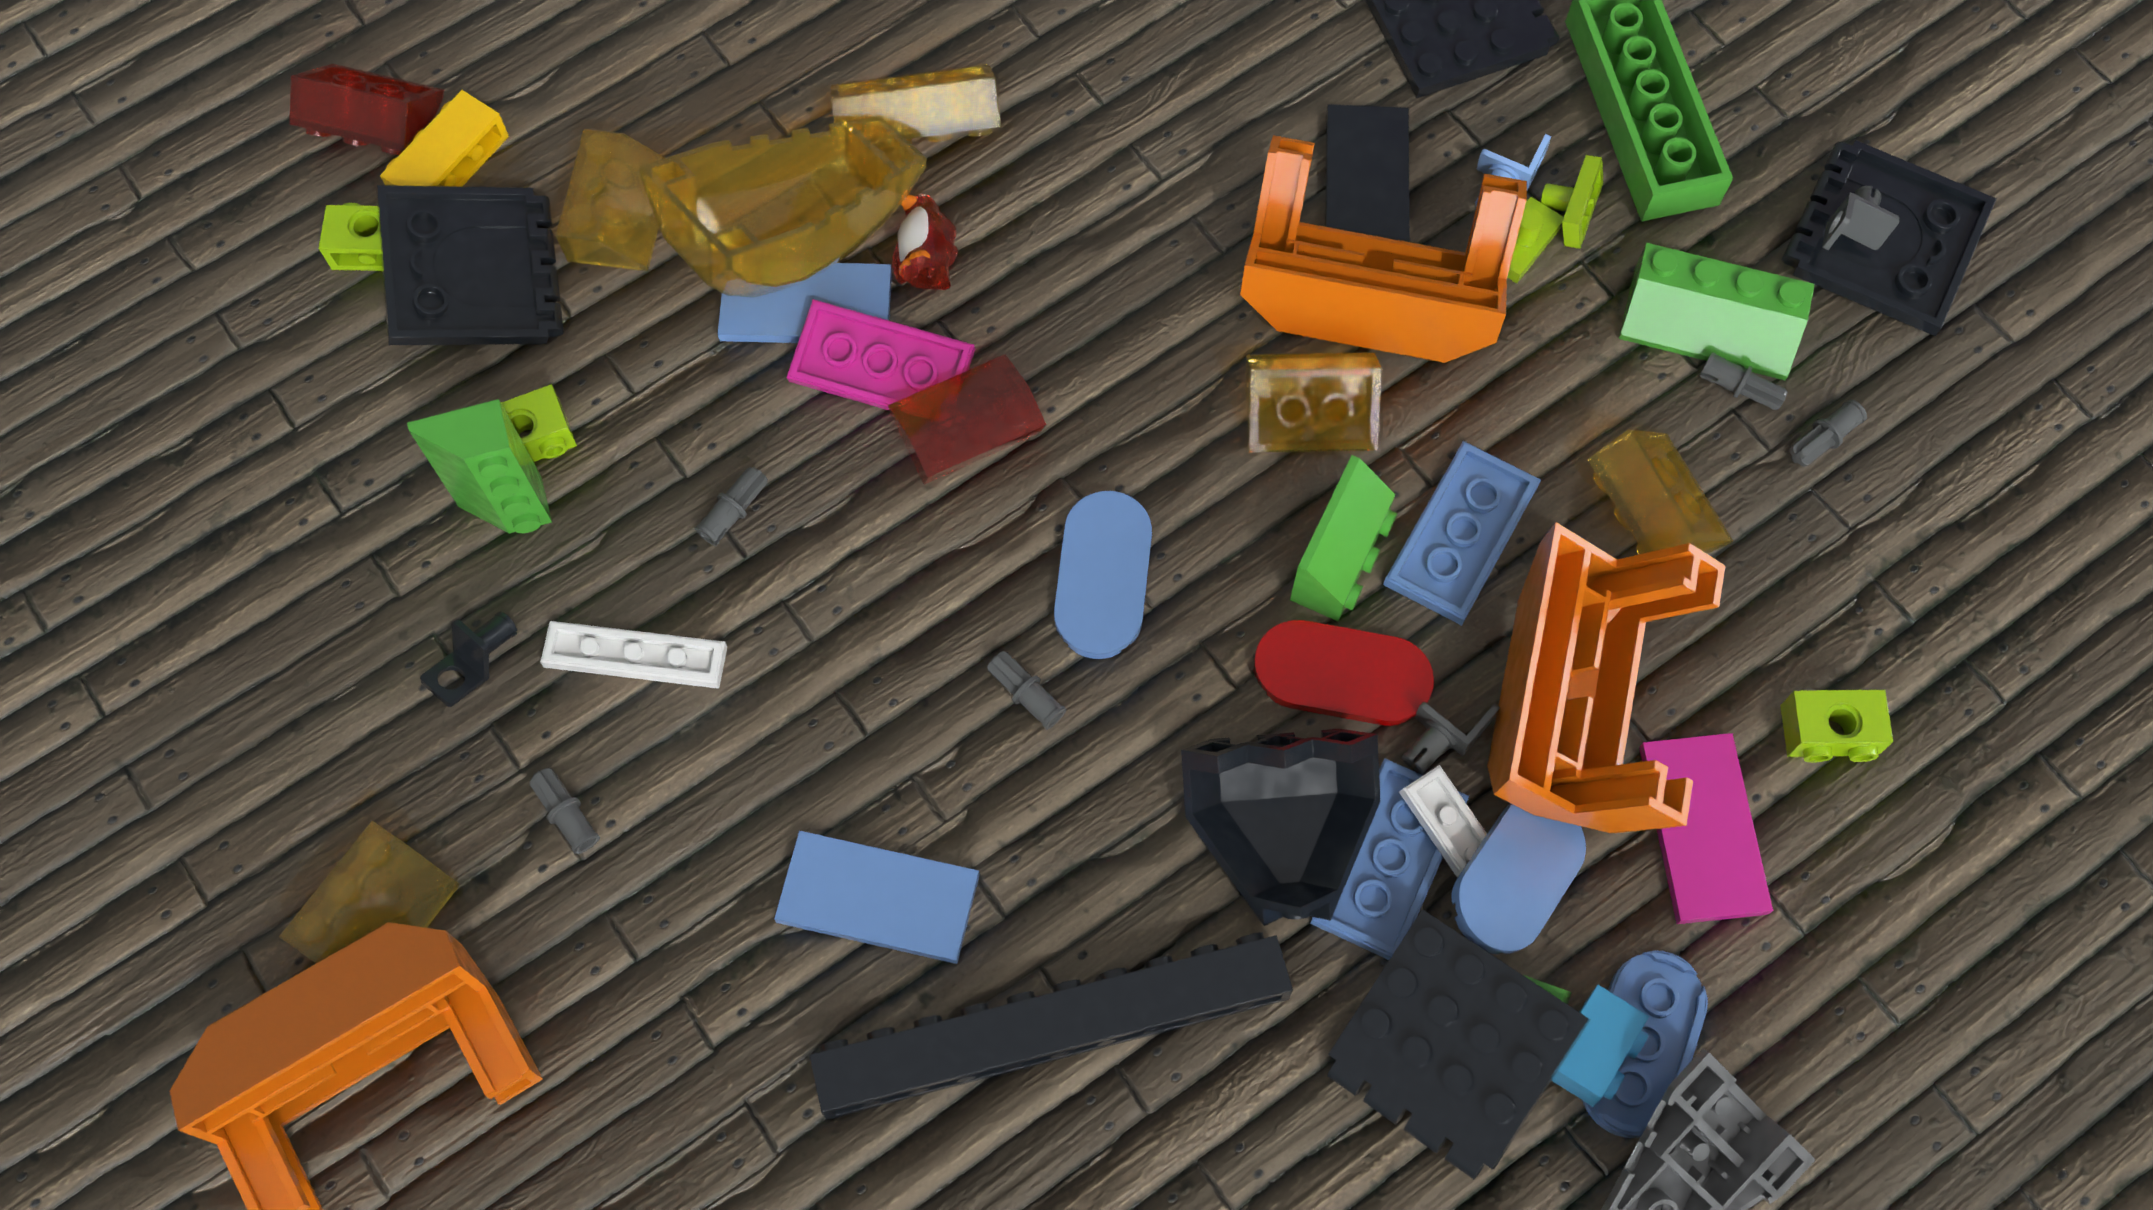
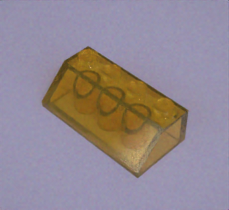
M989 64L831 85V102L838 147H847L848 152L851 153L871 150V144L888 142L889 147L907 146L912 144L913 138L928 137L930 142L946 141L952 139V133L968 131L969 136H984L991 134L992 128L1001 127L995 76Z

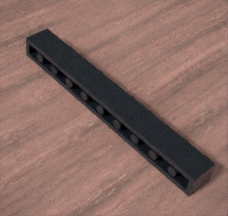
M1261 932L1245 935L1236 940V946L1219 950L1217 944L1202 946L1190 952L1191 957L1174 962L1172 956L1155 958L1145 963L1146 969L1127 973L1126 968L1108 970L1099 975L1100 981L1081 985V981L1078 979L1065 981L1053 986V993L1035 997L1033 991L1018 993L1008 997L1006 1005L990 1009L987 1003L971 1005L960 1010L961 1016L942 1021L940 1015L924 1017L913 1022L914 1028L897 1033L894 1027L881 1028L869 1032L866 1035L867 1040L850 1045L847 1039L827 1042L819 1047V1053L809 1055L821 1113L826 1119H831L1289 1000L1293 988L1277 935L1264 938Z

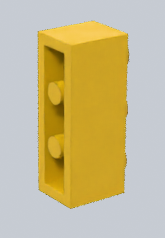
M461 90L451 101L443 105L440 113L425 129L420 130L415 135L408 147L397 158L392 159L388 163L380 177L385 185L462 187L505 142L509 135L498 112Z

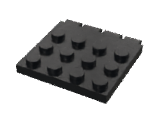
M1365 0L1416 98L1546 56L1549 48L1560 39L1548 16L1542 15L1544 9L1539 0Z
M1855 140L1852 146L1844 142L1835 143L1825 164V170L1822 171L1810 196L1811 202H1808L1795 229L1796 233L1792 235L1782 261L1786 265L1795 268L1793 276L1936 336L1944 324L1997 198ZM1862 186L1873 187L1871 197H1873L1874 191L1878 189L1881 193L1879 206L1898 215L1900 218L1899 224L1878 250H1873L1843 234H1840L1829 250L1822 248L1827 222L1850 192L1855 193Z
M377 185V206L389 345L547 344L548 337L560 336L564 333L561 305L554 303L560 300L557 267L553 266L556 263L553 230L548 229L552 226L549 197L534 195L533 188Z
M1422 909L1328 1055L1336 1061L1327 1076L1354 1096L1359 1094L1366 1082L1371 1084L1372 1086L1364 1097L1363 1102L1395 1125L1401 1120L1406 1110L1411 1112L1412 1116L1406 1123L1404 1131L1436 1154L1443 1147L1447 1139L1454 1142L1445 1156V1160L1475 1180L1485 1165L1491 1169L1496 1168L1590 1022V1019Z

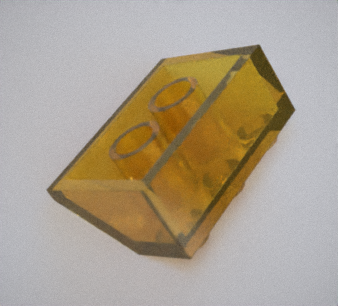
M584 129L556 233L566 260L568 262L648 271L673 170L672 161L626 134Z
M1375 353L1246 355V410L1249 452L1378 450L1382 367Z
M1628 429L1588 459L1595 471L1593 473L1595 483L1604 493L1610 496L1616 506L1614 510L1616 518L1624 528L1631 531L1637 541L1636 549L1638 554L1691 543L1706 554H1709L1727 546L1733 541L1667 433Z
M371 821L279 937L312 961L318 963L387 922L427 928L460 884L410 846L374 821Z

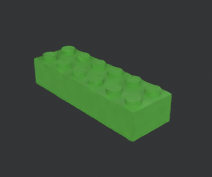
M1572 0L1565 22L1641 222L1719 206L1733 180V176L1662 0Z

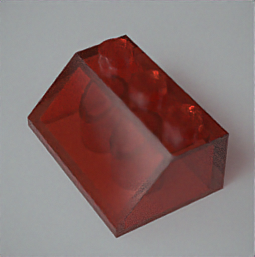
M329 64L291 76L289 124L306 128L305 132L312 136L327 137L332 134L343 137V142L350 145L365 146L370 143L381 146V151L385 153L400 155L413 141L415 135L420 130L425 129L435 118L444 97V90L341 65Z
M1005 354L888 405L889 411L923 484H927L1037 435L1046 426V422L1028 384Z

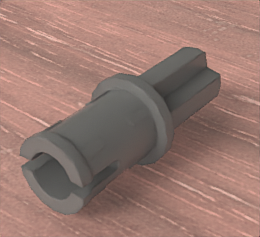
M1714 352L1711 353L1699 376L1733 392V397L1735 398L1742 394L1773 410H1778L1787 396L1785 388L1751 373L1753 367L1749 366L1746 369Z
M1849 399L1826 419H1817L1813 423V429L1790 447L1789 451L1792 455V461L1799 463L1802 467H1806L1830 448H1838L1843 443V437L1867 420V414L1863 406L1857 401Z
M755 467L747 468L726 494L720 493L717 496L718 502L694 528L696 532L708 543L717 546L731 526L739 518H745L747 515L745 509L768 483L767 477Z
M1002 651L991 659L987 666L988 672L1013 695L1012 702L1014 704L1021 703L1043 724L1046 730L1059 722L1067 709L1061 706L1040 685L1041 679L1037 675L1032 677L1008 652Z
M545 768L536 772L530 780V786L548 811L547 820L549 823L558 826L572 847L574 854H581L592 848L600 840V836L594 831L579 809L581 806L580 800L576 797H571L553 769Z

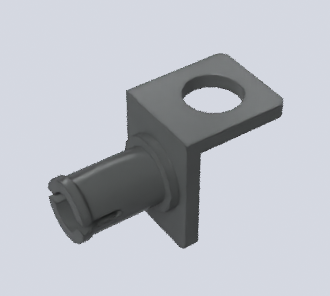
M1862 186L1855 193L1850 192L1827 222L1822 248L1829 250L1840 234H1843L1873 250H1878L1899 224L1900 218L1898 215L1879 206L1881 193L1878 189L1874 191L1873 197H1871L1873 187Z
M1422 702L1418 707L1415 718L1425 726L1426 730L1407 752L1402 754V760L1408 767H1411L1416 759L1423 754L1415 764L1416 767L1413 771L1425 775L1429 767L1447 747L1454 749L1463 757L1496 718L1500 707L1494 704L1466 736L1427 703Z

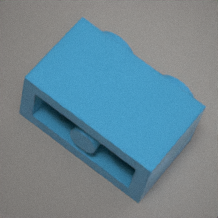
M1598 984L1579 1011L1589 1018L1590 1022L1552 1079L1554 1083L1592 1107L1603 1096L1611 1100L1625 1078V1075L1618 1071L1627 1055L1635 1059L1643 1048L1649 1034L1642 1029L1650 1017Z

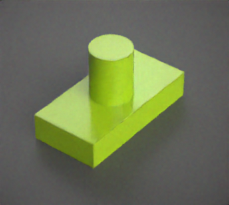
M1585 156L1575 187L1546 183L1543 189L1541 203L1552 210L1565 212L1562 221L1564 246L1581 249L1604 183L1602 157Z
M1530 197L1525 205L1507 276L1516 284L1561 229L1564 218L1533 197Z

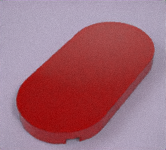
M1306 620L1286 621L1271 628L1260 640L1254 658L1255 677L1259 685L1261 684L1262 688L1267 692L1266 695L1275 703L1291 709L1378 725L1394 726L1409 721V718L1416 716L1418 707L1422 702L1428 703L1434 686L1431 664L1425 654L1413 643L1399 637Z

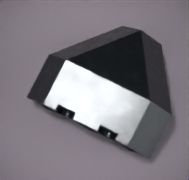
M1346 729L1321 730V738L1295 737L1294 732L1257 735V741L1244 742L1237 745L1230 744L1229 737L1209 739L1182 749L1185 817L1261 923L1266 926L1282 917L1287 919H1304L1309 916L1331 921L1381 801L1378 734Z

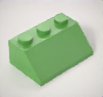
M1351 455L1298 565L1290 601L1338 622L1345 608L1353 611L1363 589V586L1357 584L1361 572L1371 573L1380 553V549L1374 547L1379 534L1385 537L1388 536L1397 516V513L1391 510L1395 497L1393 491L1360 458Z

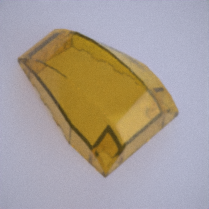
M877 116L829 124V131L810 134L807 127L791 130V137L769 141L768 135L763 134L750 136V144L732 146L730 140L713 142L639 166V171L663 238L707 285L727 296L754 298L782 291L817 276L854 252L884 225L907 198L926 169L927 158L885 119Z

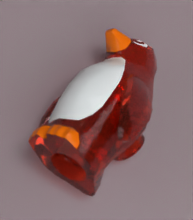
M902 194L899 197V201L905 211L906 218L899 227L898 243L892 255V270L895 278L900 284L909 282L916 288L949 289L951 282L948 267L953 264L958 254V248L954 245L956 227L941 212L939 205L930 195Z

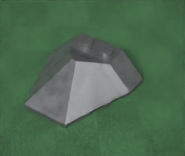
M1703 1048L1668 1086L1601 1210H1748L1763 1199L1771 1204L1782 1197L1812 1165L1815 1159L1790 1133L1767 1116L1734 1083L1736 1079Z

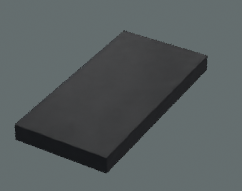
M1328 104L1326 111L1325 227L1410 242L1409 108Z

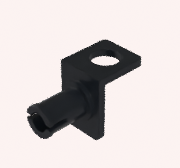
M498 612L492 619L474 632L459 619L455 620L452 623L453 652L420 676L421 683L446 706H454L489 679V654L504 642L517 635V628L512 619L504 612ZM454 670L463 674L465 681L456 689H446L438 683L439 676L446 671Z

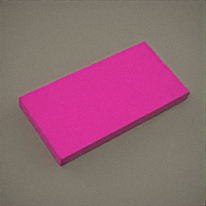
M813 299L786 378L791 383L950 428L975 352V346Z
M1733 733L1643 742L1639 747L1642 762L1657 760L1668 767L1666 780L1686 777L1693 780L1687 825L1657 829L1676 923L1686 924L1769 915L1773 911Z

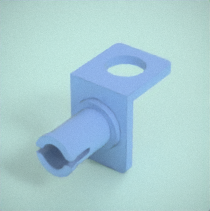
M1545 134L1529 167L1483 149L1479 157L1477 170L1485 174L1527 181L1528 191L1547 152L1551 136Z

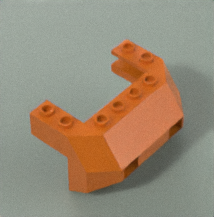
M1273 135L1267 155L1254 233L1244 265L1240 295L1278 332L1443 363L1497 343L1506 316L1507 276L1527 201V181L1484 174L1466 251H1454L1300 222L1315 143Z
M1556 522L1539 544L1517 604L1499 700L1500 710L1496 716L1487 764L1494 795L1532 815L1608 833L1686 826L1693 780L1687 777L1666 780L1668 767L1657 760L1623 764L1646 622L1718 608L1725 565L1691 543L1615 559Z
M387 922L207 1026L171 1087L170 1096L178 1131L217 1145L247 1210H323L283 1128L284 1125L449 1028L485 1096L489 1099L494 1097L499 1105L540 1082L543 1078L500 997L464 946L445 930Z

